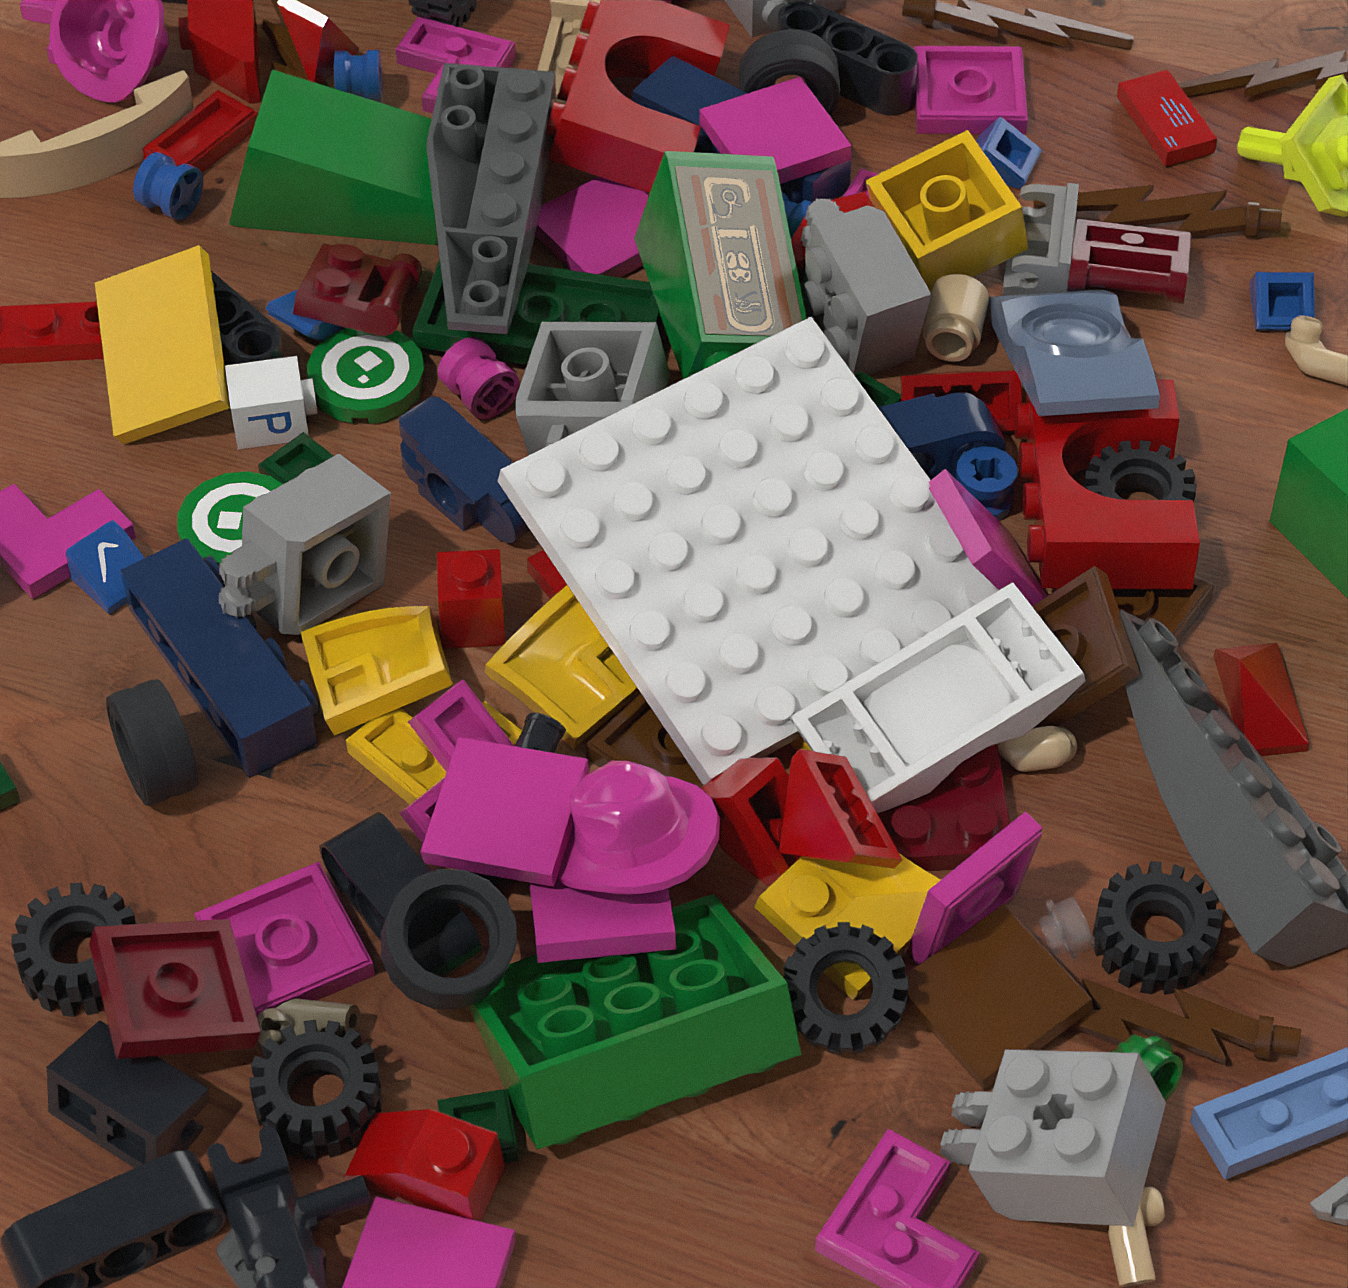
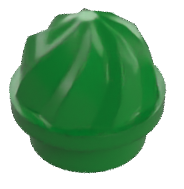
M1133 1034L1125 1042L1119 1043L1113 1051L1139 1053L1165 1101L1176 1090L1182 1077L1183 1063L1178 1056L1173 1054L1172 1046L1166 1040L1158 1036L1144 1038Z

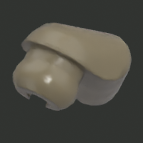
M292 999L279 1005L277 1008L266 1009L259 1013L257 1021L261 1033L257 1041L261 1047L269 1038L273 1039L278 1045L283 1044L281 1029L292 1025L296 1036L304 1034L306 1032L303 1021L316 1020L318 1032H325L328 1020L339 1022L342 1037H344L350 1028L359 1032L361 1023L360 1009L355 1004Z

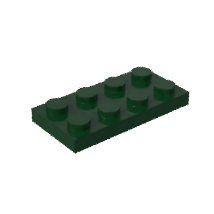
M439 259L413 327V341L418 348L447 352L455 343L465 338L478 337L494 351L496 360L528 364L541 322H656L659 329L662 318L650 282L528 264L508 334L448 329Z

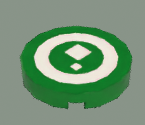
M345 328L329 335L316 346L307 363L308 379L312 378L317 406L321 411L338 421L353 423L354 417L359 419L368 418L369 424L385 422L405 413L419 400L423 391L425 371L422 352L410 337L397 330L387 336H378Z
M250 471L224 473L202 482L185 497L177 513L179 542L188 538L202 558L211 556L220 566L222 558H226V555H232V551L242 546L243 507L251 503L256 497L267 494L283 484L271 476Z

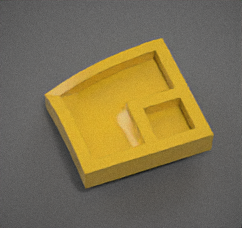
M568 585L538 610L485 664L484 673L490 679L509 691L534 713L544 714L561 723L566 729L562 739L572 749L576 748L641 693Z
M406 606L367 611L326 622L300 632L324 719L334 736L453 685L441 644L438 622L430 606Z
M901 854L900 856L903 861L895 869L802 856L758 897L754 907L794 945L803 937L805 939L811 937L814 934V929L826 925L828 929L838 927V922H850L851 927L861 928L863 924L873 928L874 934L881 938L885 936L893 944L894 951L899 955L910 944L928 890L941 879L923 870ZM849 962L834 964L823 972L853 1001L872 983L869 975L863 968Z

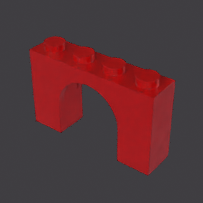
M589 0L579 31L589 36L578 33L568 65L578 69L566 67L556 98L566 102V105L555 101L548 120V135L555 137L548 159L650 193L664 152H694L701 126L646 108L631 101L620 93L610 80L619 77L648 78L671 56L715 76L730 24L660 0H601L600 3Z
M1156 379L1160 399L1159 408L1038 416L1028 394L1026 403H1016L1014 417L1015 439L1026 440V442H1020L1019 478L1030 479V483H1024L1023 518L1024 520H1034L1035 524L1028 526L1027 557L1029 563H1039L1041 588H1061L1096 566L1108 575L1112 589H1193L1200 547L1193 500L1115 499L1094 493L1078 484L1071 477L1076 472L1089 468V462L1094 456L1100 458L1101 450L1110 445L1117 453L1119 442L1129 440L1132 449H1139L1140 440L1151 441L1149 450L1157 452L1162 444L1171 449L1169 459H1174L1180 417L1173 379Z

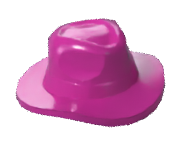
M57 0L52 13L49 41L55 63L64 78L79 92L100 101L122 102L130 99L134 95V89L142 86L152 68L161 65L169 46L168 32L164 25V7L161 0Z
M612 760L583 777L572 789L570 803L574 824L557 879L561 884L570 888L613 894L649 893L665 890L686 881L708 863L719 841L720 816L715 803L709 795L694 784L675 777L664 776L656 769L641 764Z

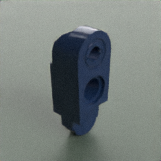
M933 393L878 407L930 480L945 469L956 479L958 460L962 454L972 448L987 446L1006 451L1005 441L995 417L983 401L970 393H952L940 397H935Z
M431 396L398 418L400 436L403 439L400 444L403 469L408 477L418 485V493L456 526L465 531L478 522L500 542L504 541L507 543L514 542L530 531L498 483L500 469L513 462L451 405L440 397Z

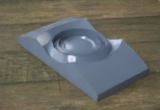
M1086 290L989 297L986 315L1038 416L1159 408L1160 394L1143 338H1131L1124 325L1117 295L1107 290Z

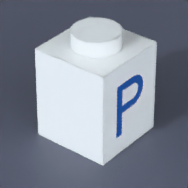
M297 356L225 366L238 450L288 443L302 432L308 435L306 416L317 414V406L312 378L300 380Z

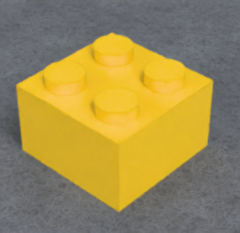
M968 130L866 180L872 204L875 208L885 212L930 292L934 283L946 275L962 274L974 277L1029 249L1022 206Z

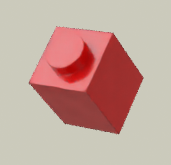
M500 549L437 552L438 607L443 649L503 646L506 643Z

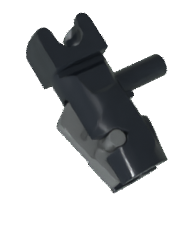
M265 1126L260 1130L259 1138L262 1151L260 1156L249 1164L233 1162L229 1158L226 1148L220 1143L210 1145L207 1150L208 1161L223 1209L231 1226L229 1233L217 1246L216 1252L219 1262L236 1287L327 1288L326 1252L322 1247L315 1246L311 1232L319 1229L318 1221L371 1203L363 1176L299 1197L277 1129L273 1126Z

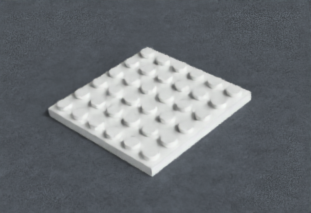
M812 317L500 469L498 483L703 785L723 773L739 759L763 758L798 739L801 735L790 716L999 591L971 564L929 490V477Z

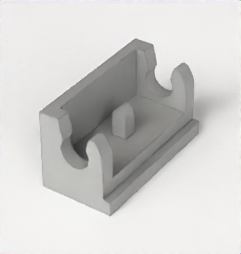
M1068 183L1067 187L1029 184L1021 188V199L1027 201L1039 200L1046 206L1041 209L1022 207L1029 249L1006 260L1002 296L1067 292L1079 184Z

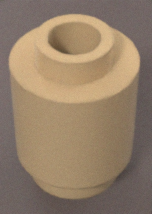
M951 274L938 279L934 283L922 333L927 349L935 357L945 361H960L967 358L979 345L989 303V293L981 282L967 275Z

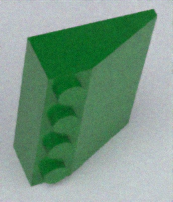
M714 894L672 908L676 949L538 963L536 954L510 963L501 983L482 1001L469 1005L504 1089L508 1090L509 1100L515 1114L537 1150L549 1145H561L572 1142L585 1132L616 1121L636 1119L645 1114L649 1109L682 1097L702 1095L715 1085L749 1073L766 1072L774 1068L779 1062L801 1055L787 982Z

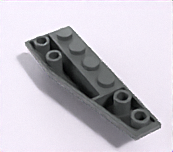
M444 63L426 146L448 329L508 334L534 242L550 162L548 158L554 141V137L548 135V120L554 102H557L555 72Z
M1121 610L1120 614L1141 674L1125 684L1140 742L1158 790L1188 852L1252 953L1292 967L1348 947V871L1337 856L1342 850L1336 838L1323 825L1315 821L1313 822L1210 693L1204 680L1175 649L1178 646V642L1174 635L1154 618H1150L1146 622Z

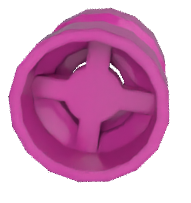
M478 337L465 338L455 343L447 350L438 367V378L452 393L461 395V400L465 407L476 418L482 420L493 418L505 411L516 398L520 388L518 376L506 363L496 361L494 351Z

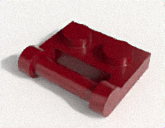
M1077 219L1067 290L1085 291V286L1161 295L1166 296V302L1184 304L1189 269L1191 233Z
M323 243L296 292L293 314L378 336L390 335L396 331L402 318L400 307L407 292L413 290L420 280L422 266L419 260L410 254L401 253L389 260L365 254L353 245H330ZM371 285L384 287L380 297L373 299L370 303L363 302Z

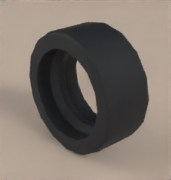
M437 869L415 877L395 896L381 931V959L390 980L409 999L432 1009H461L482 1001L501 983L517 947L516 919L507 898L489 880L466 870ZM435 902H456L472 909L484 921L489 933V950L484 962L472 973L459 978H442L424 970L413 959L408 947V928L413 917L422 908Z

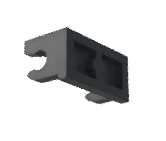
M100 1020L46 1067L48 1113L133 1168L166 1154L187 1150L203 1130V1126L192 1118L196 1117L209 1102V1089L157 1056L117 1059L109 1026Z

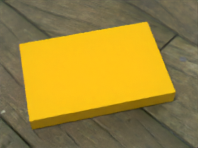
M200 245L95 282L113 436L122 444H127L230 408L209 254Z

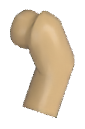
M1304 315L1295 317L1291 322V331L1285 333V347L1300 370L1307 375L1348 386V355L1325 348L1319 340L1323 329L1321 321Z
M1057 726L1032 728L1024 736L998 743L999 755L1014 769L1021 772L1057 768L1069 762L1076 754L1077 742L1069 730Z
M1144 1187L1134 1226L1109 1225L1108 1234L1119 1287L1140 1285L1156 1280L1145 1226H1156L1165 1218L1162 1196L1156 1188Z

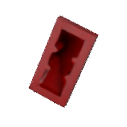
M278 0L277 5L309 81L322 84L334 74L335 50H347L352 56H356L360 48L329 17L296 0Z
M1015 370L948 371L900 376L901 402L933 393L935 397L952 393H970L985 403L995 417L1000 431H1015L1016 403H1022L1021 381Z
M1278 643L1215 649L1214 660L1232 720L1261 756L1307 752L1309 741Z
M799 749L791 758L779 853L895 869L903 859L847 757Z

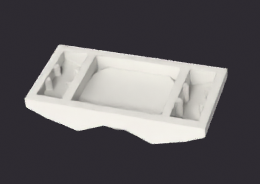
M1012 582L790 717L812 751L847 757L873 807L879 813L930 793L961 762L984 748L1024 736L1072 695L1085 682L1083 671Z

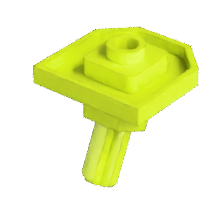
M1342 74L1328 78L1286 133L1253 127L1244 128L1240 133L1237 152L1240 156H1244L1247 159L1283 165L1284 178L1301 181L1318 211L1347 217L1348 83Z

